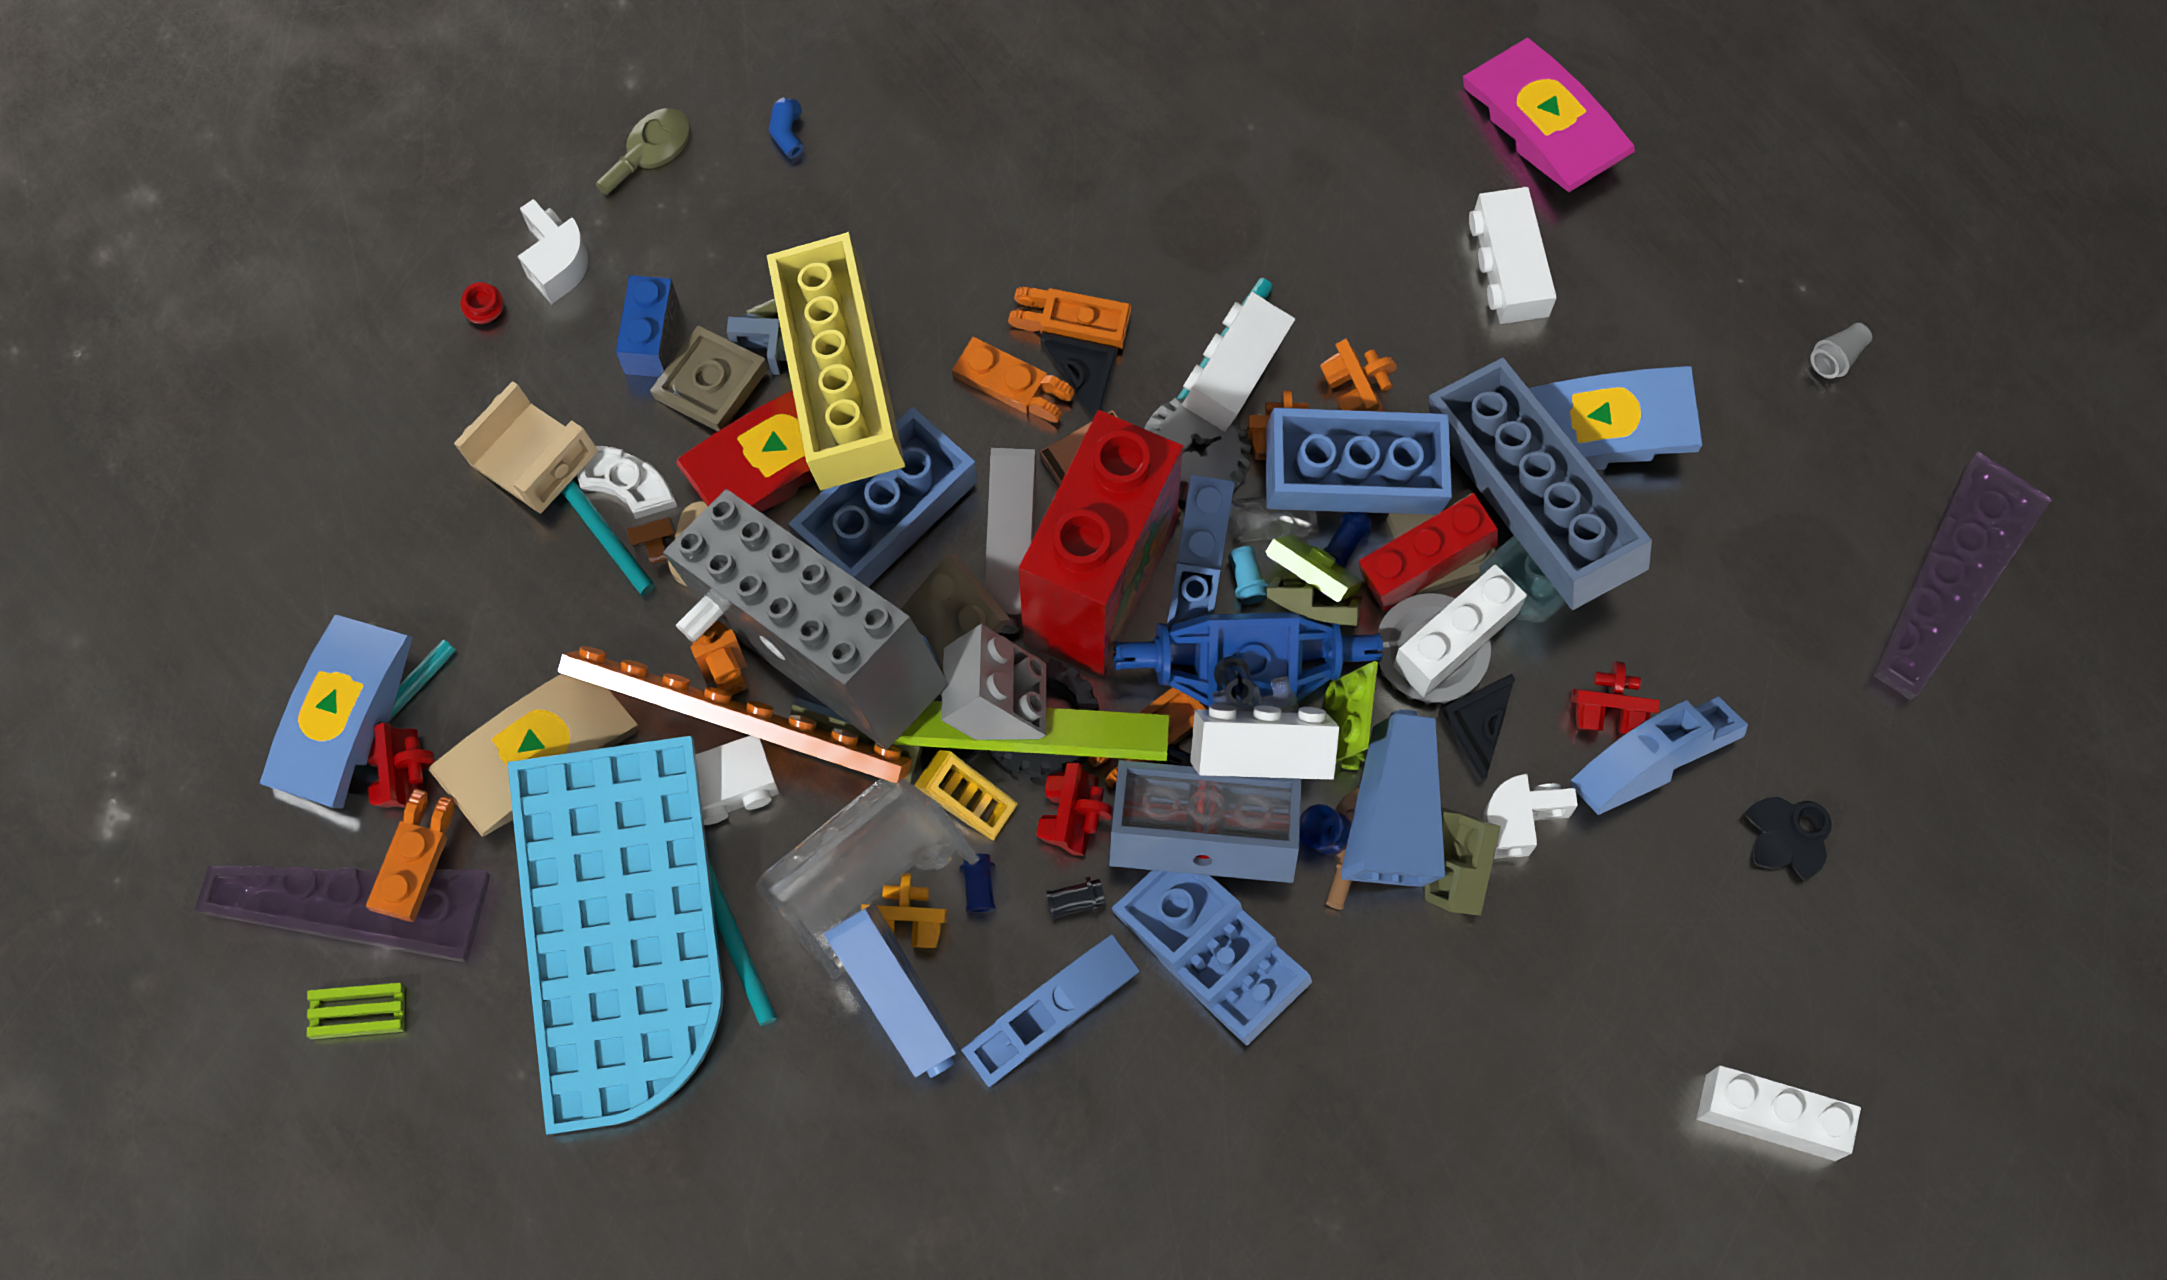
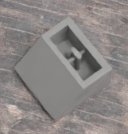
M983 624L978 625L944 647L943 675L949 684L942 691V721L975 740L1041 739L1046 736L1045 662Z

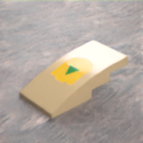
M562 673L521 698L471 733L430 766L429 771L447 794L454 799L455 804L483 838L513 820L507 762L613 747L636 734L638 724L608 688Z

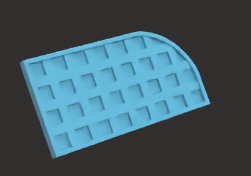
M692 736L507 762L546 1135L618 1125L635 1120L653 1111L670 1099L691 1078L705 1058L715 1037L723 1007L724 988L695 744Z

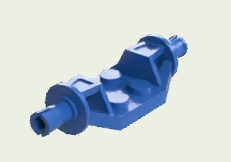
M1294 612L1209 614L1168 627L1166 623H1158L1156 637L1153 638V641H1114L1113 650L1116 653H1113L1115 670L1154 668V671L1157 672L1160 686L1170 685L1209 706L1211 704L1234 705L1226 698L1224 689L1220 688L1215 682L1214 669L1218 662L1225 657H1240L1249 666V679L1254 685L1255 692L1252 699L1246 704H1242L1239 696H1236L1238 705L1297 703L1327 681L1338 680L1343 662H1381L1383 654L1382 652L1378 653V650H1383V641L1380 633L1372 635H1342L1339 624L1311 619ZM1324 658V664L1302 672V661ZM1171 663L1192 665L1196 675L1170 669Z

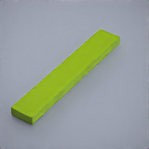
M932 701L894 742V745L1167 761L1169 715L1046 708V736L1041 739L975 740L942 721V701Z

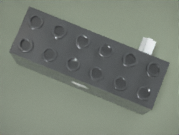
M725 489L663 551L698 601L676 624V627L690 641L696 642L716 620L722 622L729 630H733L736 639L886 750L949 684L910 616L728 489Z

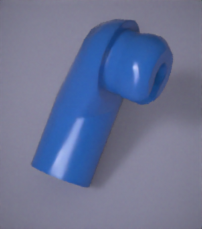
M781 98L772 106L768 130L789 159H793L799 156L805 148L804 144L792 130L793 121L799 119L798 114L802 113V108L796 99Z

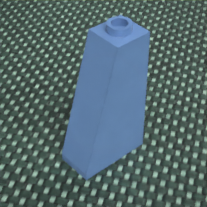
M1403 709L1391 712L1390 717L1373 726L1341 869L1342 880L1423 887L1445 877L1435 718L1417 716L1416 711Z
M876 903L870 904L826 931L824 936L915 1078L924 1072H927L929 1077L932 1078L954 1064L951 1056L957 1053L959 1045Z

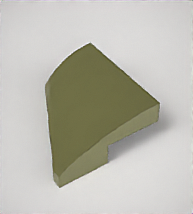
M1441 807L1445 877L1424 886L1425 901L1450 912L1481 916L1501 826Z

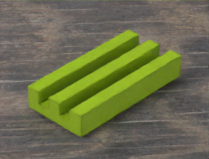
M401 982L307 990V1000L310 1001V1009H307V1019L310 1020V1024L307 1027L306 1037L311 1040L405 1032V985ZM394 996L393 1002L322 1008V1002ZM394 1013V1020L322 1026V1019Z

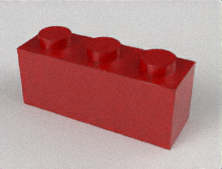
M1473 493L1358 560L1361 577L1384 612L1498 545V529Z

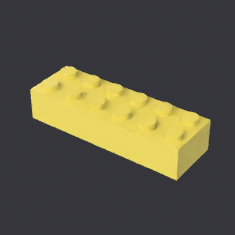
M849 232L767 255L806 462L820 491L904 468V457L862 264Z

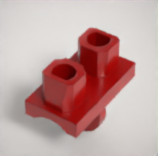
M1614 661L1611 673L1596 671L1594 674V685L1609 686V693L1572 689L1570 702L1577 703V728L1603 731L1606 707L1620 708L1621 715L1618 733L1622 734L1629 733L1649 720L1651 712L1658 713L1660 700L1623 695L1624 689L1639 690L1641 677L1626 675L1625 663L1621 661Z
M383 722L374 726L375 739H373L367 761L370 766L378 767L379 780L373 782L368 787L369 803L385 808H405L414 790L419 789L423 791L422 769L429 768L435 762L434 753L430 750L420 749L417 729L395 728L390 723Z
M1067 763L1065 772L1047 775L1045 785L1046 798L1054 803H1059L1057 815H1042L1039 818L1037 837L1046 843L1060 846L1072 855L1085 856L1089 833H1097L1099 820L1104 821L1113 818V806L1102 802L1104 788L1098 787L1099 778L1083 771L1082 765L1079 763Z

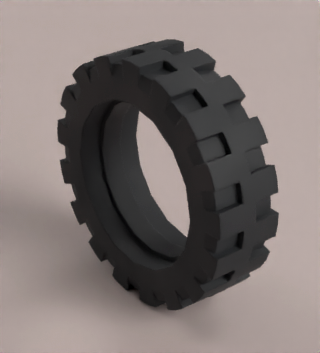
M1049 659V662H1045L1046 688H1053L1065 694L1077 710L1099 711V703L1097 697L1095 698L1091 684L1087 679L1083 680L1080 677L1078 670L1072 666H1069V668L1061 666V661ZM988 750L990 756L1000 762V767L1009 773L1012 771L1018 773L1019 778L1031 780V777H1040V781H1046L1049 774L1065 772L1067 763H1079L1082 765L1088 758V756Z

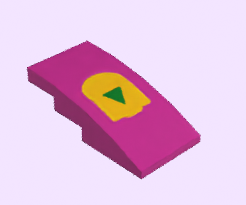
M1528 37L1463 76L1464 89L1489 107L1490 120L1516 140L1517 153L1568 192H1571L1635 152L1633 143L1585 87L1552 56Z

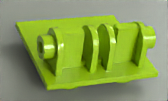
M1376 661L1346 674L1338 680L1330 682L1324 696V707L1327 709L1326 714L1339 726L1336 762L1342 761L1341 767L1347 770H1358L1360 768V763L1365 761V751L1369 746L1378 666Z

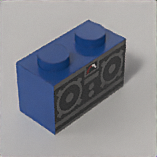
M629 275L616 346V354L624 374L660 377L669 365L679 307V300L672 279Z

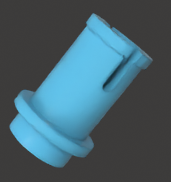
M1252 546L1236 548L1227 555L1238 586L1235 590L1236 597L1242 599V603L1245 605H1253L1264 601L1267 598V587L1269 586L1268 581L1262 578L1255 555L1256 552Z

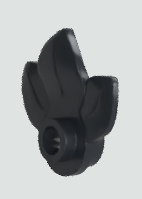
M1770 797L1756 802L1745 812L1747 819L1762 831L1753 847V861L1757 866L1777 869L1792 864L1796 873L1804 880L1814 876L1823 868L1827 858L1824 840L1830 834L1832 827L1830 815L1823 806L1813 801H1801L1792 804L1780 797ZM1800 819H1809L1813 823V831L1804 830L1800 826Z

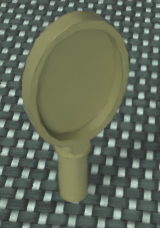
M664 108L654 111L640 120L628 136L626 143L627 154L624 157H620V160L596 182L598 189L605 195H608L630 173H634L638 167L653 169L663 166L676 158L686 147L691 134L689 120L686 115L674 108Z

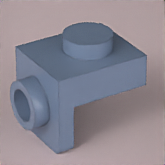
M744 314L741 317L728 316L727 335L729 341L751 352H766L771 374L780 375L782 361H787L779 319L764 318L757 314Z

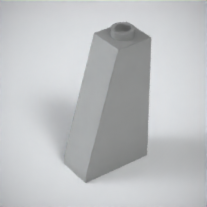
M991 448L985 589L1010 618L1007 624L999 631L1001 634H1014L1019 632V629H1023L1018 567L1034 538L1037 491L1035 449Z

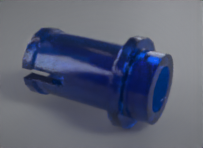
M1362 512L1343 513L1339 518L1341 525L1327 547L1323 549L1336 559L1335 562L1342 567L1347 566L1350 557L1363 537L1368 538L1372 533L1370 529L1372 521Z
M989 854L966 855L963 857V865L959 867V872L964 873L966 912L975 914L987 913L996 909L992 884V871L996 869V864L991 862Z

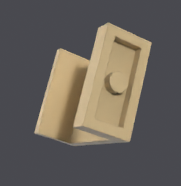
M513 381L501 394L494 398L488 408L464 430L463 434L454 443L473 468L540 514L598 452V449L584 428L572 420L567 426H564L531 404L519 385Z

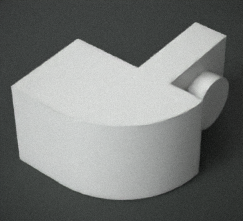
M532 199L522 206L520 210L529 230L539 241L521 253L518 258L526 276L552 305L575 288L583 279L588 267V252L573 218L562 223L551 208L544 211Z
M1527 774L1515 776L1501 784L1494 792L1482 815V820L1501 826L1494 859L1530 856L1537 846L1534 820L1569 818L1578 806L1575 788L1561 789L1560 784L1549 783L1536 786L1533 789L1534 791H1530Z

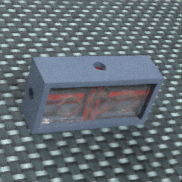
M1119 760L1109 866L1293 883L1299 850L1301 778L1199 775L1195 768L1190 766Z

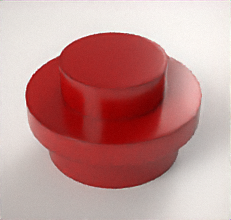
M476 282L464 290L460 307L468 320L477 324H485L495 320L501 314L504 300L500 291L495 286L484 282Z

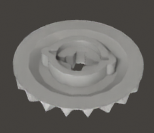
M1174 398L1166 405H1161L1150 417L1144 429L1183 445L1178 499L1187 501L1191 474L1235 481L1233 491L1236 490L1246 477L1245 475L1251 463L1249 458L1252 446L1248 444L1246 438L1247 429H1242L1238 423V416L1235 417L1227 431L1224 432L1183 407L1182 404L1185 399L1177 400ZM1192 439H1195L1197 444H1209L1202 453L1203 457H1200L1198 452H1184L1191 445Z
M1435 593L1408 597L1387 612L1378 628L1377 633L1381 634L1383 641V650H1378V653L1382 652L1383 654L1382 661L1378 662L1382 676L1389 680L1393 690L1401 691L1409 700H1421L1426 705L1432 702H1441L1445 705L1451 700L1461 699L1477 687L1488 669L1491 657L1490 639L1423 698L1393 667L1399 648L1454 601L1455 598Z

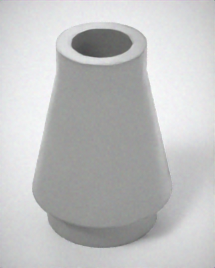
M1854 323L1849 328L1817 342L1810 357L1815 371L1828 379L1846 375L1864 348L1871 343V331L1862 323Z

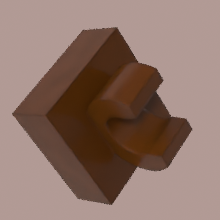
M670 517L626 529L632 547L646 546L651 564L668 560L663 553L666 549L663 539L673 537L676 534Z

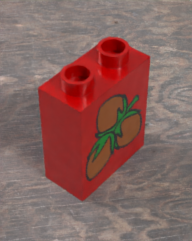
M1097 410L1018 567L1023 642L1025 645L1104 679L1113 660V653H1116L1113 650L1114 641L1122 642L1176 530L1183 455L1182 444Z

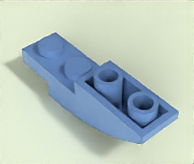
M1191 474L1167 627L1204 615L1214 614L1235 481Z
M1719 696L1696 707H1693L1685 700L1645 721L1621 737L1572 778L1570 786L1575 788V791L1597 815H1600L1671 782L1674 769L1745 737L1748 724Z
M1111 934L1002 1015L992 1026L963 1047L961 1051L987 1086L992 1087L1141 971L1115 936Z

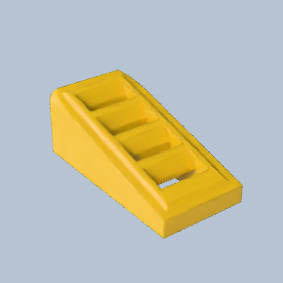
M939 750L936 752L914 786L938 805L993 841L1018 805L1015 800L951 751ZM949 769L952 770L947 779L945 780V782L943 783V785L941 786V788H939V784L941 783ZM963 778L967 782L956 799L951 797V794ZM977 789L981 790L982 794L972 809L968 810L966 808L967 804ZM994 799L998 803L984 822L980 817L990 801Z

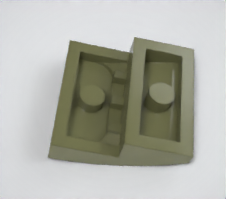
M1274 577L1267 587V597L1294 613L1311 619L1340 625L1357 626L1361 617L1362 596H1352L1336 602L1329 596H1318V589L1302 578Z

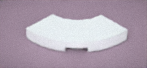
M596 446L598 452L577 474L580 487L584 493L604 492L615 495L629 505L636 519L678 507L673 493L663 476L647 461L644 462L633 455L625 453L622 449Z

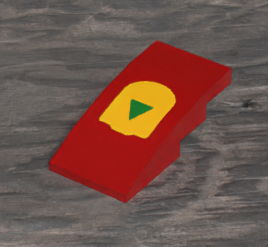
M793 390L758 407L714 433L677 458L676 462L707 506L725 489H728L753 508L762 512L794 498L798 487L815 480L806 462Z

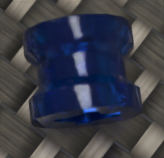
M1312 805L1304 810L1300 816L1299 838L1303 844L1322 854H1339L1347 847L1352 823L1346 815L1328 805ZM1334 825V828H1332V831L1330 833V837L1328 838L1327 833L1329 831V827Z

